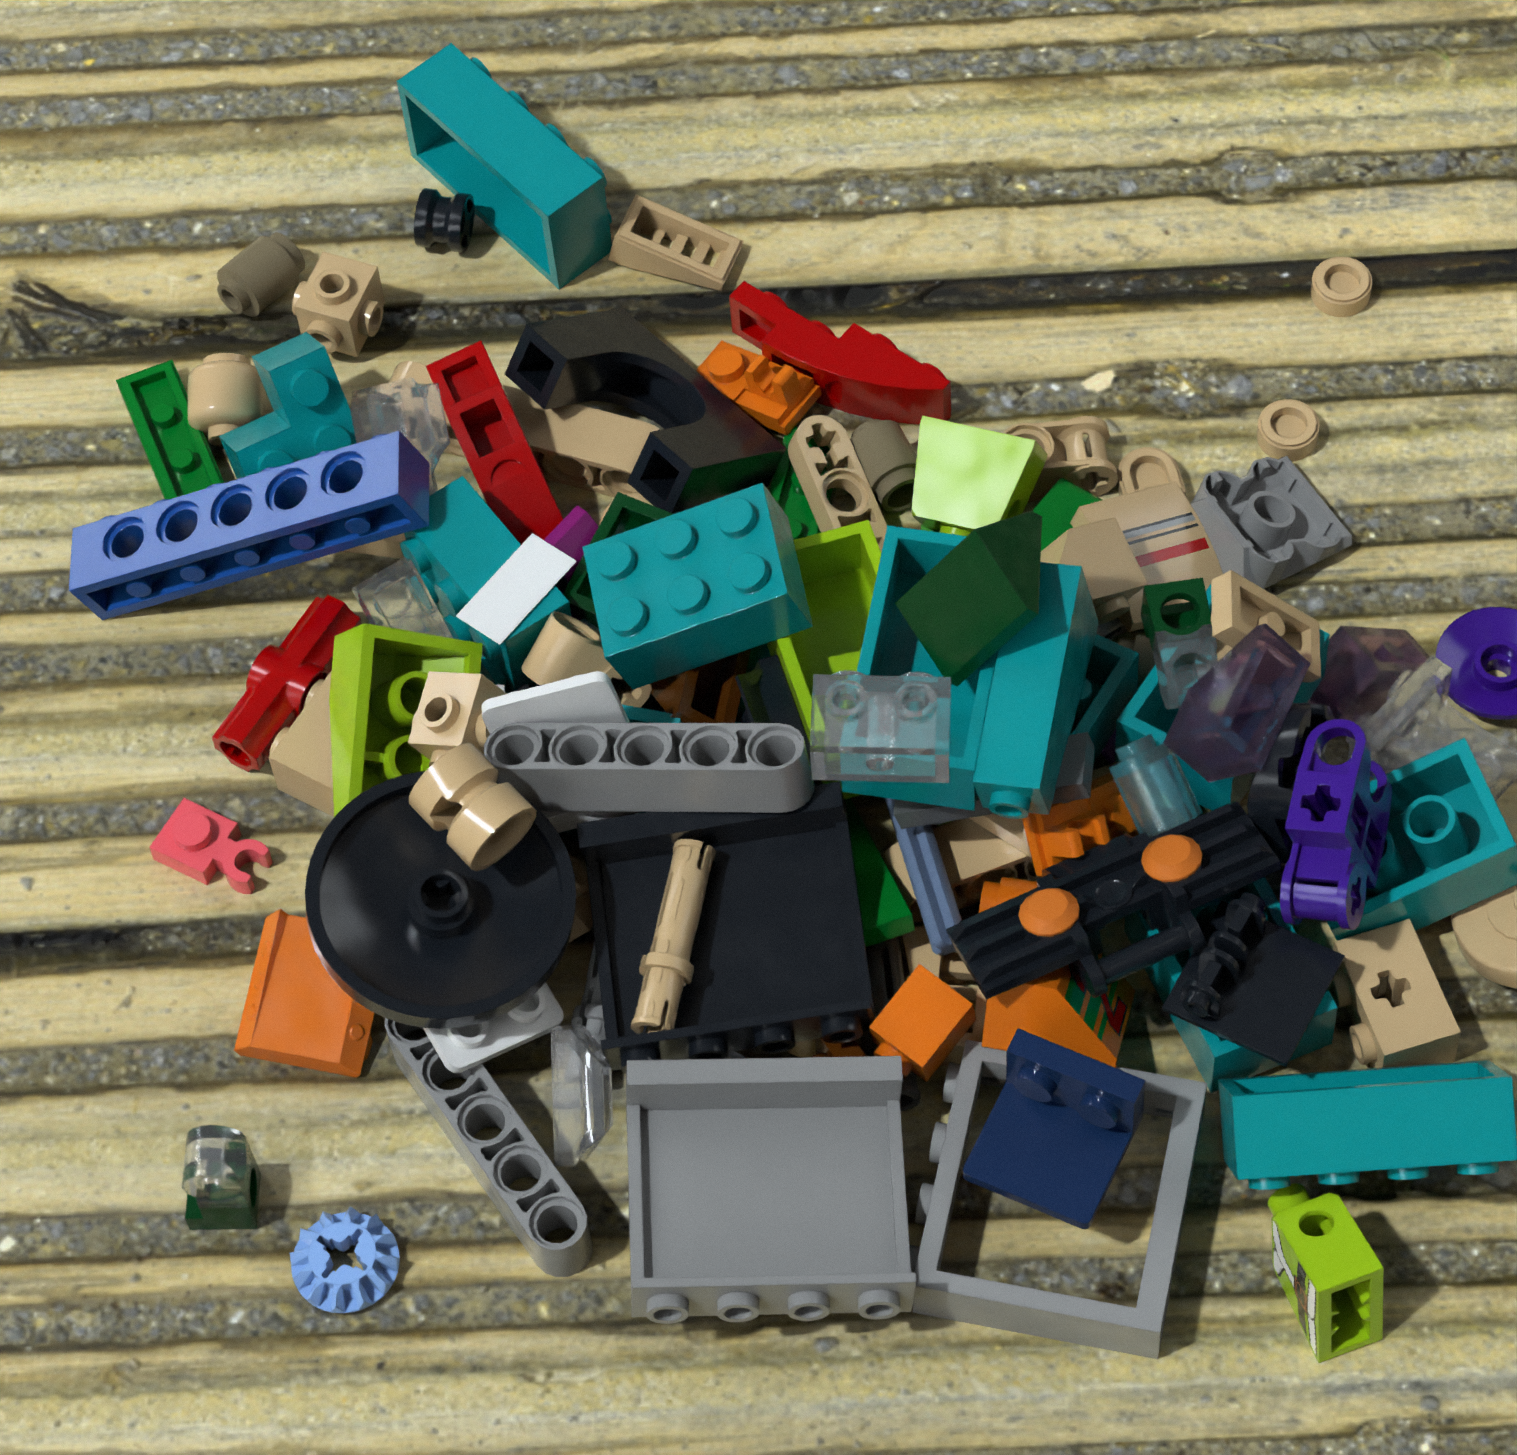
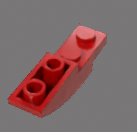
M743 281L730 294L732 332L761 349L762 355L766 356L769 361L781 366L789 365L795 371L812 377L814 383L820 386L822 395L816 401L817 403L854 415L879 420H892L898 423L920 424L922 416L945 421L951 418V381L946 379L945 375L932 364L920 363L898 350L896 345L886 336L878 333L872 334L853 323L840 338H837L832 330L822 322L806 319L788 308L786 303L776 294L769 291L762 292L746 281Z
M480 340L427 365V371L444 406V411L490 509L521 545L532 533L544 540L564 518L482 341Z

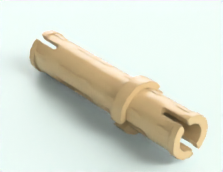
M680 839L673 846L672 861L651 949L647 955L644 954L642 956L639 973L644 978L635 1016L631 1022V1029L637 1034L643 1032L644 1025L647 1026L645 1033L675 1029L674 1025L683 987L686 983L690 984L692 981L694 966L689 961L709 874L716 856V850L710 845L705 846L703 854H700L703 842L699 840Z

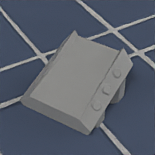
M1288 456L1279 459L1265 457L1255 460L1247 475L1240 478L1230 472L1221 470L1206 474L1193 501L1190 502L1211 541L1223 574L1232 570L1263 589L1352 545V535Z

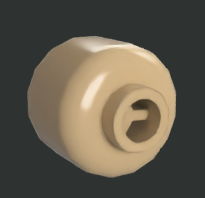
M235 353L208 355L203 359V364L198 365L189 373L188 424L196 430L203 431L204 435L208 436L210 444L223 447L219 438L220 435L266 415V391L256 367L251 365V360L248 357Z

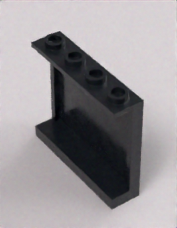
M840 781L814 785L813 795L804 806L794 811L783 813L645 812L577 823L579 849L587 866L606 1040H600L601 1050L612 1071L621 1069L623 1073H626L627 1060L727 1059L729 1052L753 1048L762 1054H776L793 1049L798 1041L822 1038L827 1043H846L862 1037L863 1031L870 1030L869 1026L876 1019L847 804ZM680 839L699 840L703 842L700 854H703L705 846L710 845L716 850V856L709 874L689 961L694 966L692 981L690 984L686 983L683 987L674 1025L675 1029L645 1033L647 1026L644 1025L643 1032L637 1034L631 1029V1022L635 1016L644 978L639 973L642 956L644 954L647 955L651 949L672 861L673 846Z

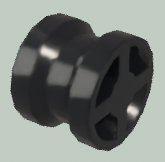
M422 189L417 201L414 217L415 244L418 247L430 248L436 243L447 244L451 251L465 252L470 244L474 226L475 204L473 196L467 193H457L453 197L441 196L437 189Z

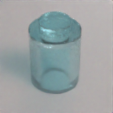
M1151 733L1115 749L1120 762L1108 768L1138 834L1146 832L1149 838L1188 822L1203 813L1170 740L1156 744Z

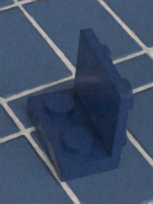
M1018 1028L1006 1051V1083L963 1167L964 1179L1073 1226L1088 1229L1143 1118L1146 1080Z

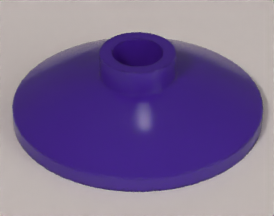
M1487 607L1468 612L1454 620L1446 628L1437 644L1435 670L1440 685L1456 704L1475 715L1499 720L1517 719L1516 609ZM1499 670L1504 672L1507 677H1496L1487 672Z

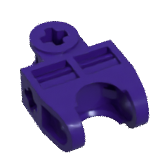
M1333 719L1326 721L1314 728L1305 742L1285 825V830L1293 842L1290 858L1283 871L1280 888L1281 915L1287 924L1298 925L1303 919L1338 922L1341 929L1355 930L1362 919L1366 888L1375 889L1388 829L1392 787L1383 768L1372 761L1370 757V743L1364 731L1358 724L1350 720ZM1338 736L1353 738L1356 741L1352 757L1347 762L1339 765H1330L1321 760V751L1329 740ZM1370 777L1377 780V789L1373 796H1371Z

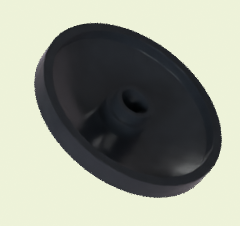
M425 771L409 773L377 784L358 795L332 819L322 833L310 859L306 876L305 904L309 935L315 952L331 978L346 994L370 1011L387 1019L421 1028L445 1029L476 1025L499 1017L524 1003L543 986L560 963L571 937L575 916L576 885L572 862L557 830L549 819L534 804L527 800L537 812L536 818L525 836L496 863L483 870H472L447 844L448 830L438 832L432 829L409 804V795L413 786Z

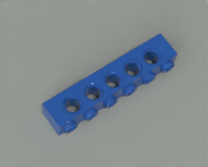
M400 431L389 434H379L369 440L336 450L322 451L315 456L279 467H269L259 473L226 483L212 484L206 489L176 498L159 500L152 505L119 515L103 517L99 521L75 527L72 530L69 591L101 620H106L429 526L430 463Z

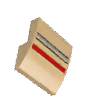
M1175 481L1079 506L1070 522L1074 528L1116 517L1148 585L1203 578L1205 590H1207L1211 580L1223 574L1217 555L1199 517ZM1144 588L1127 600L1130 609L1118 617L1128 632L1144 628L1141 619ZM1174 599L1167 602L1164 606L1186 603L1189 601L1184 599Z

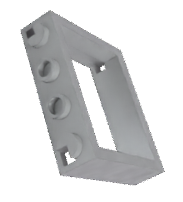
M966 1040L961 1064L950 1062L946 1072L943 1102L952 1103L948 1123L936 1122L933 1130L929 1162L938 1163L934 1185L922 1183L917 1202L915 1223L925 1225L920 1247L909 1245L911 1273H916V1286L912 1304L913 1313L1158 1359L1203 1122L1207 1083L1116 1066L1119 1070L1146 1080L1144 1114L1172 1119L1137 1306L1133 1308L940 1271L980 1084L1003 1088L1006 1083V1051L982 1047V1042Z

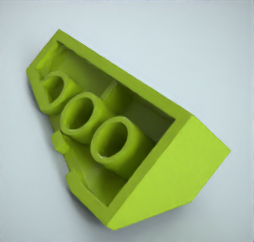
M367 623L360 624L335 636L329 695L334 817L349 802L371 787L391 778L426 771L429 768L430 760L408 744L412 730V719L418 709L428 673L430 671L480 674L482 643Z

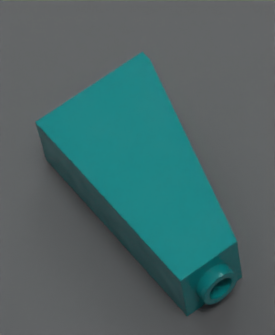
M1040 562L1039 614L998 650L973 784L982 807L988 808L992 813L1001 817L1023 819L1028 817L1029 813L1049 815L1057 778L1068 736L1071 733L1099 623L1082 566Z

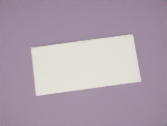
M532 533L460 610L456 617L501 645L577 561Z

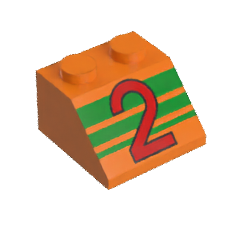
M1104 953L1098 954V959L1105 957ZM1073 963L987 999L982 1047L1007 1051L1019 1028L1116 1068L1134 1003L1135 990L1125 978H1122L1107 985L1108 992L1106 994L1093 998L1074 971Z

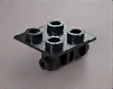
M1242 893L1239 899H1233L1229 903L1221 900L1203 933L1206 948L1198 953L1191 954L1163 1004L1162 1010L1286 1067L1341 966L1345 955L1267 921L1263 913L1266 908L1265 902L1252 893Z

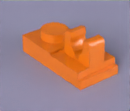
M722 340L696 370L756 423L784 435H788L822 395L820 386L814 383L812 377L795 371L789 365L781 366L769 361L766 356L755 354Z
M1119 768L1092 780L1090 798L1074 800L1064 804H1052L1049 815L1029 813L1028 817L1022 819L1036 876H1042L1043 869L1068 858L1080 857L1085 854L1084 851L1100 844L1105 845L1110 840L1125 833L1134 837L1143 832H1151L1136 769Z

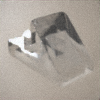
M404 557L351 588L370 624L453 638L412 559Z

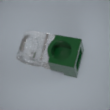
M1203 578L1144 586L1141 619L1146 638L1150 640L1165 708L1168 710L1220 702L1222 691L1215 650L1217 649L1216 638L1212 637L1211 614ZM1174 599H1184L1189 601L1186 603L1164 606L1167 602Z
M206 1125L192 1128L187 1132L182 1180V1189L187 1193L185 1220L189 1230L257 1229L261 1172L246 1136L241 1131L226 1126Z

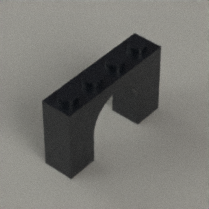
M623 308L526 324L505 371V375L544 410L589 401L608 402L632 409L664 428L650 432L627 483L653 506L673 514L763 483L767 488L786 451V447Z

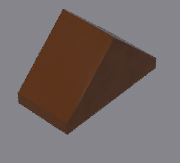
M751 649L653 682L651 694L667 713H671V718H680L681 723H735L741 698L735 677L746 673Z

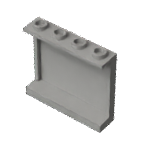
M901 1056L627 1060L626 1118L631 1316L647 1317L650 1321L661 1324H672L687 1319L688 1316H718L720 1319L728 1322H746L755 1319L759 1315L788 1314L796 1320L814 1321L828 1316L829 1313H859L864 1318L879 1320L894 1317L899 1312H911L916 1286V1273H911L900 1110V1096L903 1083Z

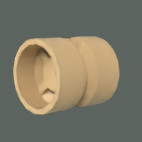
M464 743L446 752L422 774L409 795V804L432 829L438 832L448 830L447 844L472 870L479 871L496 863L521 841L531 828L536 818L537 810L512 784L508 782L497 784L498 770L473 744Z

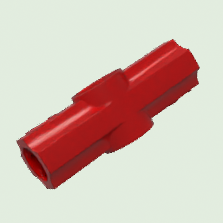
M328 594L324 598L316 597L279 647L269 645L258 654L248 673L246 692L212 736L215 749L220 751L231 764L247 772L252 769L260 771L269 759L270 748L277 734L283 728L291 727L304 709L305 700L311 687L318 680H325L331 672L335 636L362 624L361 618L354 614L345 602Z

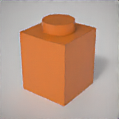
M919 964L869 1026L873 1042L878 1045L874 1055L901 1056L903 1078H906L912 1071L927 1082L976 1021L973 1003Z

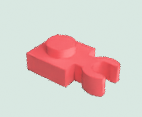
M183 798L149 847L155 861L205 885L209 884L217 871L225 874L229 885L235 891L242 894H252L255 886L251 875L240 871V868L248 862H257L267 868H270L273 863L269 849L262 842L254 839L238 841L242 835L237 822L186 798Z

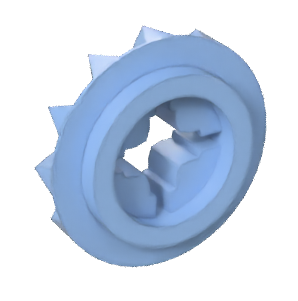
M351 1206L346 1212L333 1215L323 1211L319 1221L310 1228H300L299 1241L295 1246L294 1252L289 1253L292 1277L299 1293L313 1306L331 1313H352L365 1309L379 1301L393 1285L400 1263L399 1249L395 1236L382 1223L377 1214L371 1217L359 1213ZM351 1245H356L354 1252L363 1270L357 1266L352 1268L349 1265L343 1264L337 1271L333 1270L331 1272L334 1264L326 1248L328 1247L331 1250L336 1248L339 1251L345 1252Z

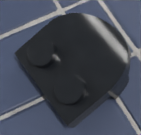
M1282 702L1249 791L1247 803L1248 816L1276 854L1280 863L1286 864L1291 854L1293 842L1285 830V825L1305 742L1314 728L1326 721L1335 719L1331 710L1324 704ZM1327 742L1321 751V760L1328 764V761L1324 754L1328 744Z

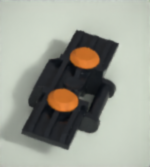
M1236 801L1149 838L1146 832L1134 837L1125 833L1110 840L1105 845L1100 844L1084 851L1085 854L1080 857L1068 858L1043 869L1042 877L1036 880L1037 888L962 920L959 924L947 928L946 931L954 948L986 1000L1073 963L1074 971L1091 996L1097 998L1108 992L1107 985L1185 950H1188L1192 955L1206 948L1205 938L1190 910L1280 870L1281 863L1239 802ZM1139 910L1151 930L1157 929L1159 931L1157 934L1098 959V954L1103 953L1099 930L1105 928V925Z

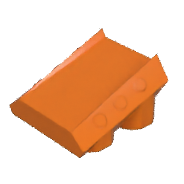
M279 909L265 918L234 1051L240 1056L355 1078L359 1077L363 1062L368 1058L372 1047L371 1027L375 1013L352 999L328 974L315 952L306 918L289 915L282 909Z

